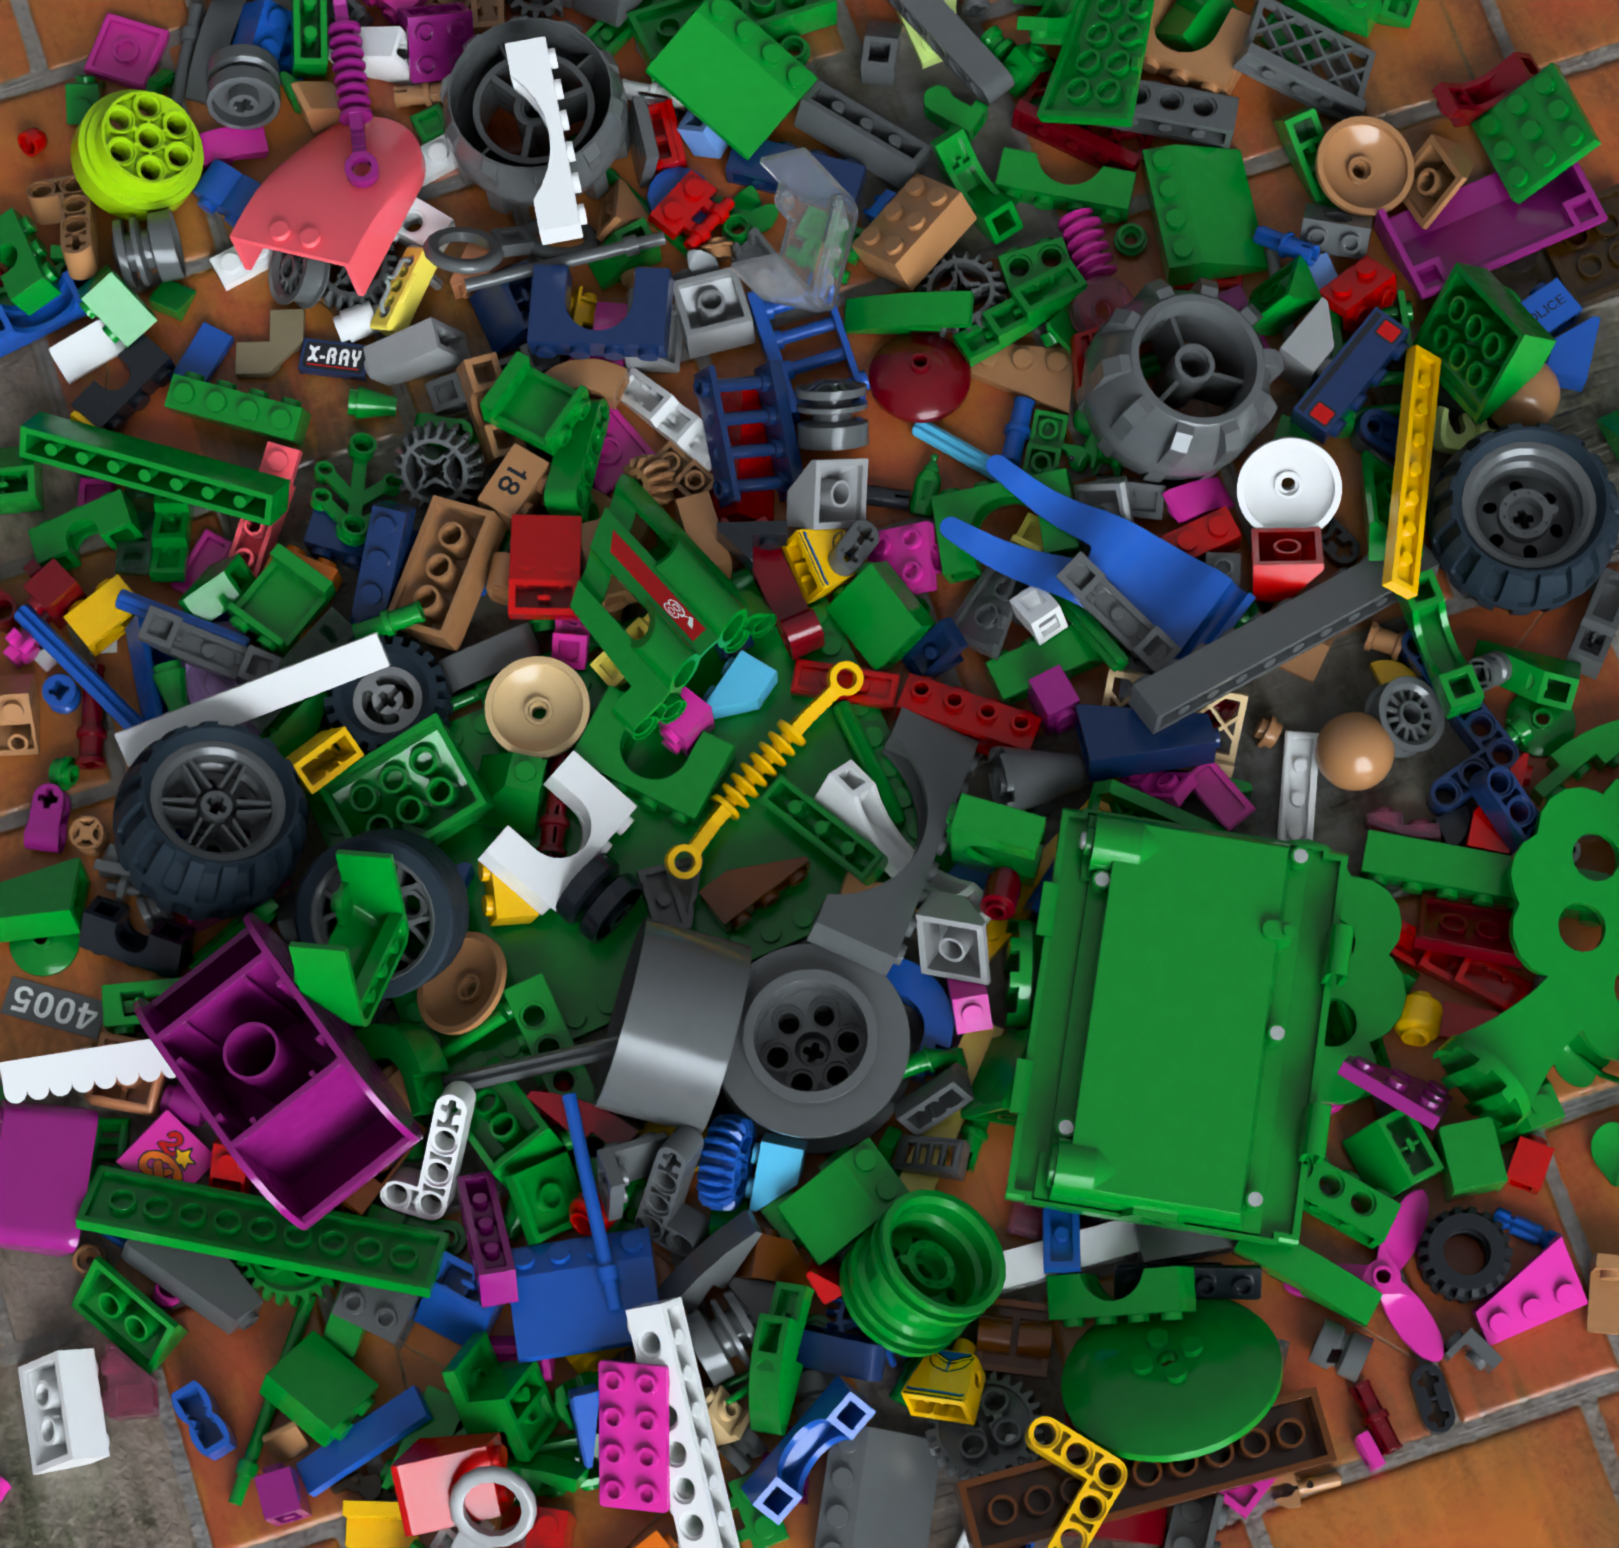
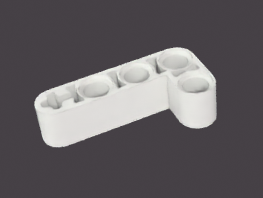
M464 1081L451 1082L437 1100L422 1169L419 1170L408 1166L398 1167L380 1191L382 1202L388 1208L426 1220H437L448 1209L456 1193V1177L460 1175L476 1102V1093L470 1084ZM456 1101V1107L458 1108V1110L456 1113H451L454 1109ZM443 1131L450 1132L455 1139L448 1138ZM436 1162L445 1165L447 1170L440 1169ZM395 1184L403 1186L406 1192L400 1191ZM429 1194L437 1196L441 1202L433 1200Z

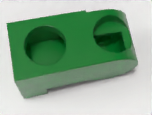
M936 85L930 87L924 94V114L926 118L945 131L952 129L956 125L964 128L970 144L988 120L987 105L976 100L971 107L953 97L951 91L944 86Z

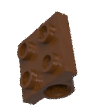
M997 1298L980 1316L976 1345V1356L984 1372L996 1371V1373L1047 1379L1053 1320H1049L1048 1304Z

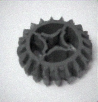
M391 244L382 261V270L378 279L375 280L373 278L364 297L358 296L356 291L353 292L355 288L345 266L339 265L341 271L337 275L338 280L332 284L330 282V275L335 264L330 263L327 287L321 297L324 298L325 305L328 308L335 305L337 313L359 303L364 305L367 300L370 301L371 306L379 305L386 288L383 279L387 273L393 274L400 260L398 256H395L397 252L394 245Z
M967 250L963 252L962 258H956L955 252L952 251L949 254L950 260L946 261L942 257L937 266H934L920 282L921 285L915 288V292L935 291L943 281L952 277L951 284L940 288V291H957V286H959L960 291H972L974 294L973 306L981 304V300L988 299L985 305L974 313L972 317V326L977 324L982 329L984 328L982 312L1007 300V297L1003 295L1006 292V284L1000 282L1002 279L1000 271L992 272L993 263L991 261L982 265L980 253L972 260L969 259V252ZM964 276L974 278L977 282L968 281ZM941 328L939 335L945 337L948 332H951L953 337V335L965 329L970 332L971 328Z
M445 420L440 421L437 427L433 421H427L424 424V428L416 425L412 429V434L406 433L402 437L403 443H400L395 449L399 456L393 459L392 464L400 469L394 473L393 478L403 479L404 482L399 486V490L404 491L408 489L411 492L408 495V501L418 498L420 500L419 509H424L428 503L430 504L433 495L466 504V500L471 501L476 496L475 490H479L482 487L483 482L479 478L485 474L486 469L478 465L484 461V455L474 453L479 448V443H472L471 445L468 443L467 440L471 436L470 432H466L462 436L458 434L459 424H454L450 430H448ZM427 443L441 444L448 449L438 450L433 445L429 447ZM456 456L460 460L463 470V477L460 475L461 471L456 466ZM446 458V462L442 465L443 469L438 470L432 475L436 468L435 465ZM416 462L422 467V477L417 470ZM438 483L445 488L450 487L451 490L437 489L432 487L431 484Z

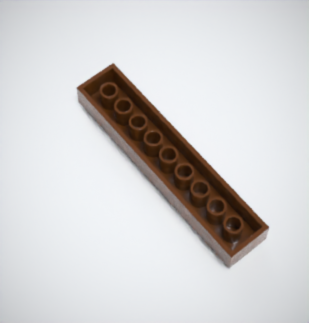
M1316 1387L1277 1397L1269 1412L1252 1430L1235 1442L1212 1453L1173 1462H1143L1115 1456L1125 1464L1127 1479L1101 1525L1336 1461L1337 1457ZM1083 1449L1066 1453L1068 1460L1072 1464L1081 1465L1084 1463L1085 1452ZM1046 1459L956 1482L953 1485L969 1548H1017L1050 1539L1083 1482ZM1103 1465L1099 1470V1477L1104 1484L1114 1485L1118 1476L1112 1466ZM1089 1497L1081 1500V1513L1085 1517L1095 1518L1099 1511L1097 1502ZM1065 1530L1062 1535L1073 1533L1074 1531Z

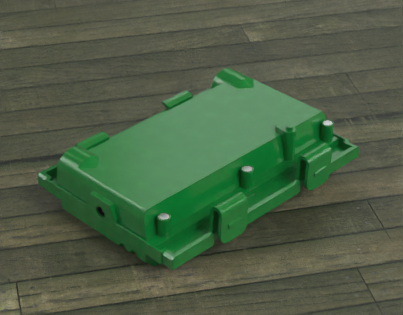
M1083 808V810L1062 809L1051 882L1043 881L1035 934L1043 936L1026 1055L1025 1059L1017 1058L1009 1113L1017 1115L1004 1200L1022 1202L1024 1205L1054 1209L1061 1212L1183 1232L1188 1231L1202 1235H1213L1232 1240H1243L1274 1246L1276 1244L1291 1247L1298 1245L1309 1164L1303 1163L1308 1155H1313V1163L1320 1165L1326 1155L1332 1106L1317 1103L1332 989V986L1327 985V982L1332 975H1336V985L1343 986L1348 979L1355 928L1351 925L1340 924L1349 854L1329 851L1330 848L1086 808Z

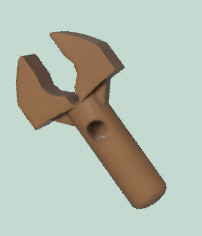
M1332 1472L1300 1479L1293 1473L1278 1477L1272 1483L1271 1488L1288 1484L1291 1487H1296L1297 1490H1294L1289 1497L1276 1498L1274 1502L1287 1509L1301 1507L1300 1500L1304 1494L1341 1486V1475L1338 1472Z

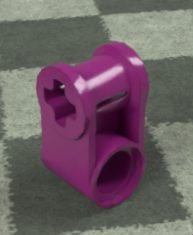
M45 783L39 786L33 794L29 820L24 831L25 849L61 854L65 848L71 800L55 784ZM56 797L58 799L57 803H51L49 808L46 805L47 801L51 802Z

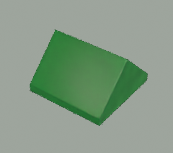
M1176 0L1156 28L1155 35L1159 41L1178 52L1197 51L1213 41L1231 8L1237 10L1239 8L1232 0Z
M1301 255L1297 256L1252 290L1248 305L1253 304L1263 315V318L1254 327L1259 335L1276 336L1314 308L1322 298L1308 265Z

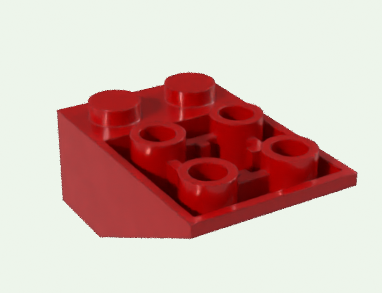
M512 514L508 588L509 619L580 621L570 608L578 580H581L582 516Z

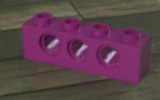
M491 1171L457 1176L459 1208L481 1306L483 1308L518 1302L516 1269L493 1174Z

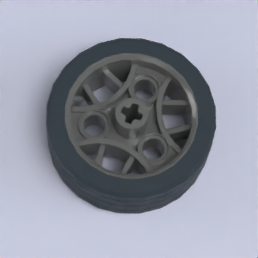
M391 828L364 831L328 848L312 862L301 880L295 898L294 922L298 942L327 945L337 925L336 914L331 910V897L333 892L338 890L342 882L335 855L337 850L393 854L395 865H397V875L409 924V932L412 930L425 947L418 955L406 946L401 959L409 965L396 967L382 999L400 997L436 978L452 963L462 948L469 923V902L466 887L455 864L442 849L425 837L407 830ZM410 874L416 881L410 882ZM410 895H414L419 899L421 904L419 912L410 907ZM430 921V929L424 924V922Z

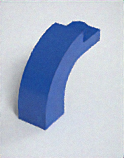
M903 959L899 966L893 964L886 977L898 992L902 1003L911 1007L923 1023L924 1035L918 1051L923 1050L924 1045H927L928 1048L951 1049L953 1044V1016L950 1002L941 985L932 975L921 974V967L909 960ZM929 1070L910 1076L912 1081L924 1084L927 1075L934 1077L935 1073H931Z

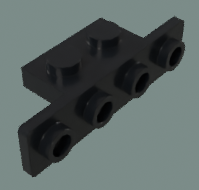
M1176 1262L1171 1264H1117L1114 1266V1298L1116 1299L1126 1297L1136 1288L1144 1268L1170 1266L1194 1267L1196 1299L1258 1300L1261 1298L1262 1268L1260 1265H1222V1262Z

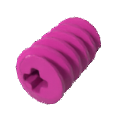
M1082 208L1060 218L1058 229L1063 233L1062 237L1065 245H1067L1066 248L1071 261L1087 284H1094L1111 277L1118 269L1115 265H1106L1113 260V254L1102 253L1109 248V242L1098 241L1105 236V230L1094 229L1101 224V218L1090 217L1093 209Z

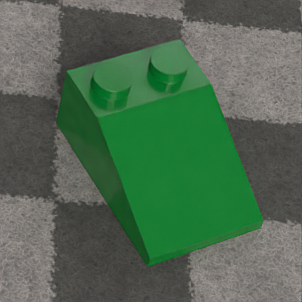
M495 1055L482 1066L500 1063L502 1061L497 1055ZM516 1080L474 1089L476 1102L467 1139L491 1173L507 1189L505 1176L546 1159L565 1146L536 1105L526 1097V1092ZM456 1101L454 1109L451 1113H456L458 1110V1108L456 1107Z
M868 1137L836 1159L777 1206L776 1209L820 1267L851 1246L865 1231L874 1227L885 1210L896 1199L908 1193L909 1190L870 1137Z

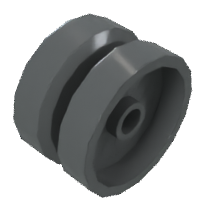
M249 44L228 45L213 54L208 60L206 68V104L209 114L218 123L228 128L239 130L257 129L270 123L278 115L281 106L278 61L269 51Z

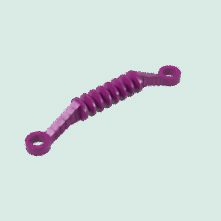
M333 0L336 22L328 26L327 33L332 38L329 41V47L333 50L331 52V59L335 62L332 70L337 74L334 77V83L338 86L336 96L340 98L337 102V107L341 110L339 121L341 124L350 126L352 155L347 158L344 170L347 180L353 186L367 188L377 181L380 170L376 158L367 152L364 124L372 120L373 113L368 108L371 105V99L367 96L369 94V87L365 84L368 77L363 72L366 69V63L362 60L364 50L360 48L363 43L361 36H359L361 26L358 22L350 20L347 0ZM365 163L371 167V170L365 176H358L353 173L354 167Z

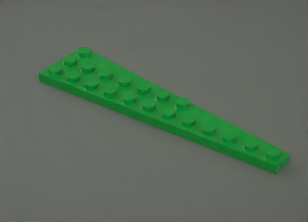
M1155 0L1078 1L1037 112L1041 122L1132 127Z

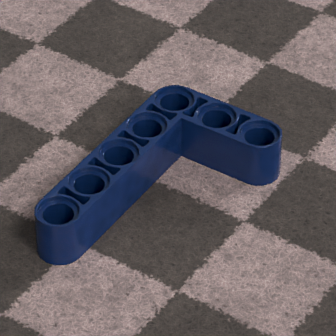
M1408 630L1401 640V650L1398 657L1401 663L1410 668L1418 679L1427 683L1434 690L1420 654L1412 653L1407 648V644L1414 642L1412 634ZM1483 702L1479 709L1446 720L1472 753V756L1432 784L1426 798V805L1429 811L1436 816L1449 813L1474 799L1470 792L1469 782L1464 777L1465 772L1473 771L1476 773L1495 766H1504L1510 770L1519 757V750L1516 744ZM1474 724L1484 726L1488 735H1475L1471 730V726ZM1502 752L1506 754L1509 763H1497L1493 759L1492 753ZM1490 778V785L1492 787L1494 785V782ZM1446 791L1452 796L1453 801L1445 804L1437 800L1435 793Z

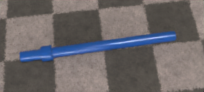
M576 1093L562 1095L599 1268L595 1269L598 1283L603 1284L608 1311L621 1309L623 1307L616 1280L620 1279L617 1264H613L577 1096Z

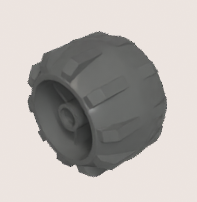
M528 15L511 17L510 21L496 25L480 35L474 34L462 45L463 53L454 64L451 73L442 80L440 97L443 104V131L455 168L463 183L474 182L485 190L490 208L501 214H508L514 209L516 204L534 206L533 199L542 186L550 156L549 133L544 122L527 99L513 88L505 43L545 36L548 49L555 48L558 68L552 69L554 79H561L564 99L558 100L559 110L566 109L569 125L586 119L580 133L572 141L576 161L569 162L571 173L578 172L582 192L576 193V197L585 193L589 198L594 200L600 199L609 190L606 176L607 170L614 160L628 157L631 143L627 124L628 99L619 75L618 65L610 52L601 50L592 39L583 33L582 26L569 20L559 22L546 18H528ZM500 107L516 119L523 146L521 156L504 151L493 143L486 134L489 122Z
M1200 277L1189 291L1173 290L1171 285L1161 278L1145 284L1131 302L1120 309L1116 308L1110 317L1099 327L1083 354L1085 362L1081 387L1076 392L1078 409L1085 414L1089 428L1098 441L1096 444L1098 449L1107 458L1112 457L1125 468L1139 474L1142 480L1159 484L1162 480L1191 479L1200 481L1213 477L1220 468L1243 454L1260 431L1271 421L1278 408L1270 395V384L1284 370L1282 353L1275 349L1264 348L1263 342L1254 328L1263 318L1258 309L1253 304H1250L1240 312L1228 302L1218 298L1219 288L1216 281ZM1147 341H1151L1161 371L1153 381L1152 390L1143 376L1139 361V346ZM1215 365L1220 373L1214 372ZM1191 399L1223 407L1221 415L1205 418L1189 416L1174 409L1184 407Z

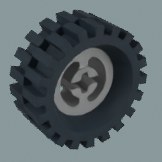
M379 636L390 661V666L326 690L328 697H324V707L329 714L327 717L333 729L345 726L364 753V756L434 713H438L446 727L450 728L451 724L447 715L453 716V705L450 700L452 695L449 685L434 656L428 650L423 653L420 644L411 641L410 645L406 646L403 637L393 636L392 644H387L385 637ZM394 685L403 686L414 694L411 709H408L402 692L398 693ZM372 700L378 717H382L388 725L375 723L367 717L366 711L369 701ZM387 702H389L390 704L396 703V705L393 708H391L388 705L384 706Z

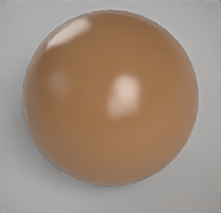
M1544 363L1541 370L1489 418L1499 427L1518 422L1522 423V426L1535 427L1537 423L1546 424L1557 411L1561 396L1558 378L1551 367Z
M1347 712L1332 718L1321 729L1315 744V759L1322 775L1334 786L1349 791L1366 790L1380 783L1392 768L1395 757V745L1390 739L1388 732L1381 725L1380 720L1363 712Z

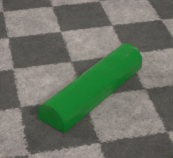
M781 773L758 800L763 806L865 886L873 884L884 872L888 864V858L885 854Z

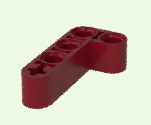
M759 546L753 547V572L750 571L764 603L777 615L775 626L791 659L795 660L824 647V633L813 608L808 607L781 548L763 550Z

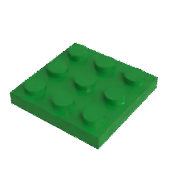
M1553 62L1471 123L1512 201L1517 204L1522 203L1602 144L1559 66Z

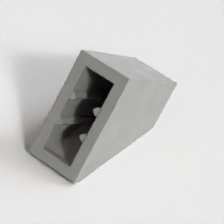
M432 317L363 347L366 359L364 367L368 376L387 386L456 370L463 360L472 358L466 333Z

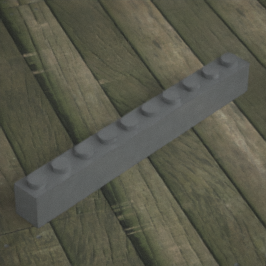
M1423 542L1424 555L1421 557L1420 572L1433 569L1436 576L1440 563L1437 562L1432 551ZM1367 554L1349 569L1347 567L1341 568L1327 581L1321 584L1319 582L1313 583L1301 595L1293 599L1288 597L1282 600L1275 609L1265 614L1260 612L1254 615L1247 624L1238 629L1230 628L1226 630L1219 639L1210 644L1202 643L1198 645L1189 655L1180 660L1177 658L1170 660L1160 671L1152 675L1145 674L1139 677L1132 685L1128 704L1154 735L1398 602L1395 593L1382 586L1384 560L1369 561Z

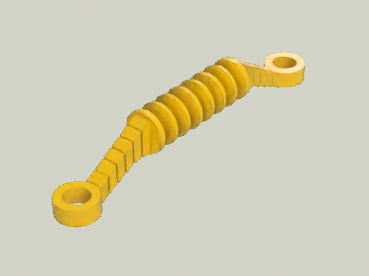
M841 661L832 665L827 672V687L790 722L787 723L780 719L776 723L781 731V735L773 731L768 732L767 736L772 745L760 741L758 746L763 755L751 752L749 757L754 765L751 766L744 762L739 765L745 774L744 776L734 772L730 775L735 783V787L726 783L722 784L721 787L727 796L724 798L714 793L711 800L715 805L711 810L712 812L706 817L707 819L698 828V832L694 834L688 844L674 845L666 853L665 868L671 876L686 880L697 875L702 866L701 854L715 833H717L729 817L735 821L740 818V814L735 806L739 805L748 809L750 805L744 796L747 794L757 798L759 794L754 785L757 784L763 788L768 786L763 775L767 774L773 778L777 776V772L772 766L773 763L785 767L787 763L781 754L784 753L791 757L796 754L790 744L794 743L802 747L806 743L802 734L813 723L812 721H815L840 696L854 695L860 690L863 685L864 676L857 664L851 661ZM843 668L849 670L853 675V683L847 689L842 688L837 682V674ZM682 851L687 852L692 859L691 867L685 872L679 871L674 863L675 857Z

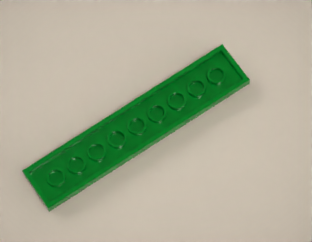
M103 1165L98 1166L75 1219L76 1229L426 1298L431 1296L443 1261L444 1252L449 1243V1233L333 1210L309 1229L302 1230L286 1219L262 1196Z

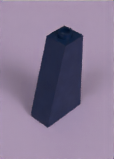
M1087 704L1075 705L1074 727L1089 782L1215 763L1216 749L1221 747L1218 727L1212 728L1209 714L1192 713L1153 735L1132 708Z

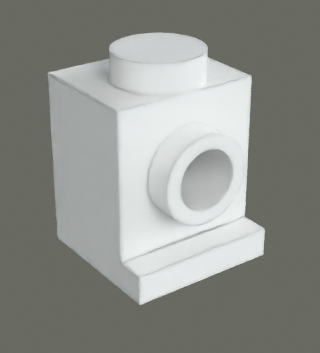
M1030 586L1009 600L1016 618L1032 634L1039 646L1068 627L1060 605L1046 591Z

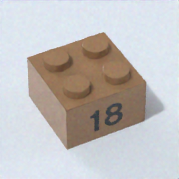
M514 443L477 498L480 508L494 511L508 526L507 531L511 532L512 514L537 515L543 505L545 506L544 490L551 467L550 463Z

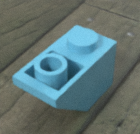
M741 650L736 658L732 656L728 659L721 672L723 678L717 686L711 685L702 700L712 707L714 719L759 710L778 682L777 671Z
M766 1132L761 1143L755 1142L751 1163L757 1164L755 1177L749 1176L745 1192V1198L751 1199L749 1211L757 1212L798 1185L803 1173L808 1145L807 1140Z

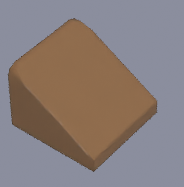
M293 1421L272 1430L262 1437L263 1443L277 1463H285L310 1449L303 1430Z

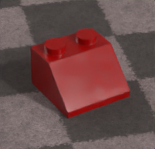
M1321 527L1251 529L1252 594L1256 597L1254 601L1274 603L1288 597L1292 598L1324 570Z

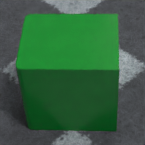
M1484 1117L1440 1127L1432 1140V1145L1444 1166L1440 1173L1446 1202L1492 1191L1500 1192L1507 1183L1508 1177L1493 1119L1491 1117Z

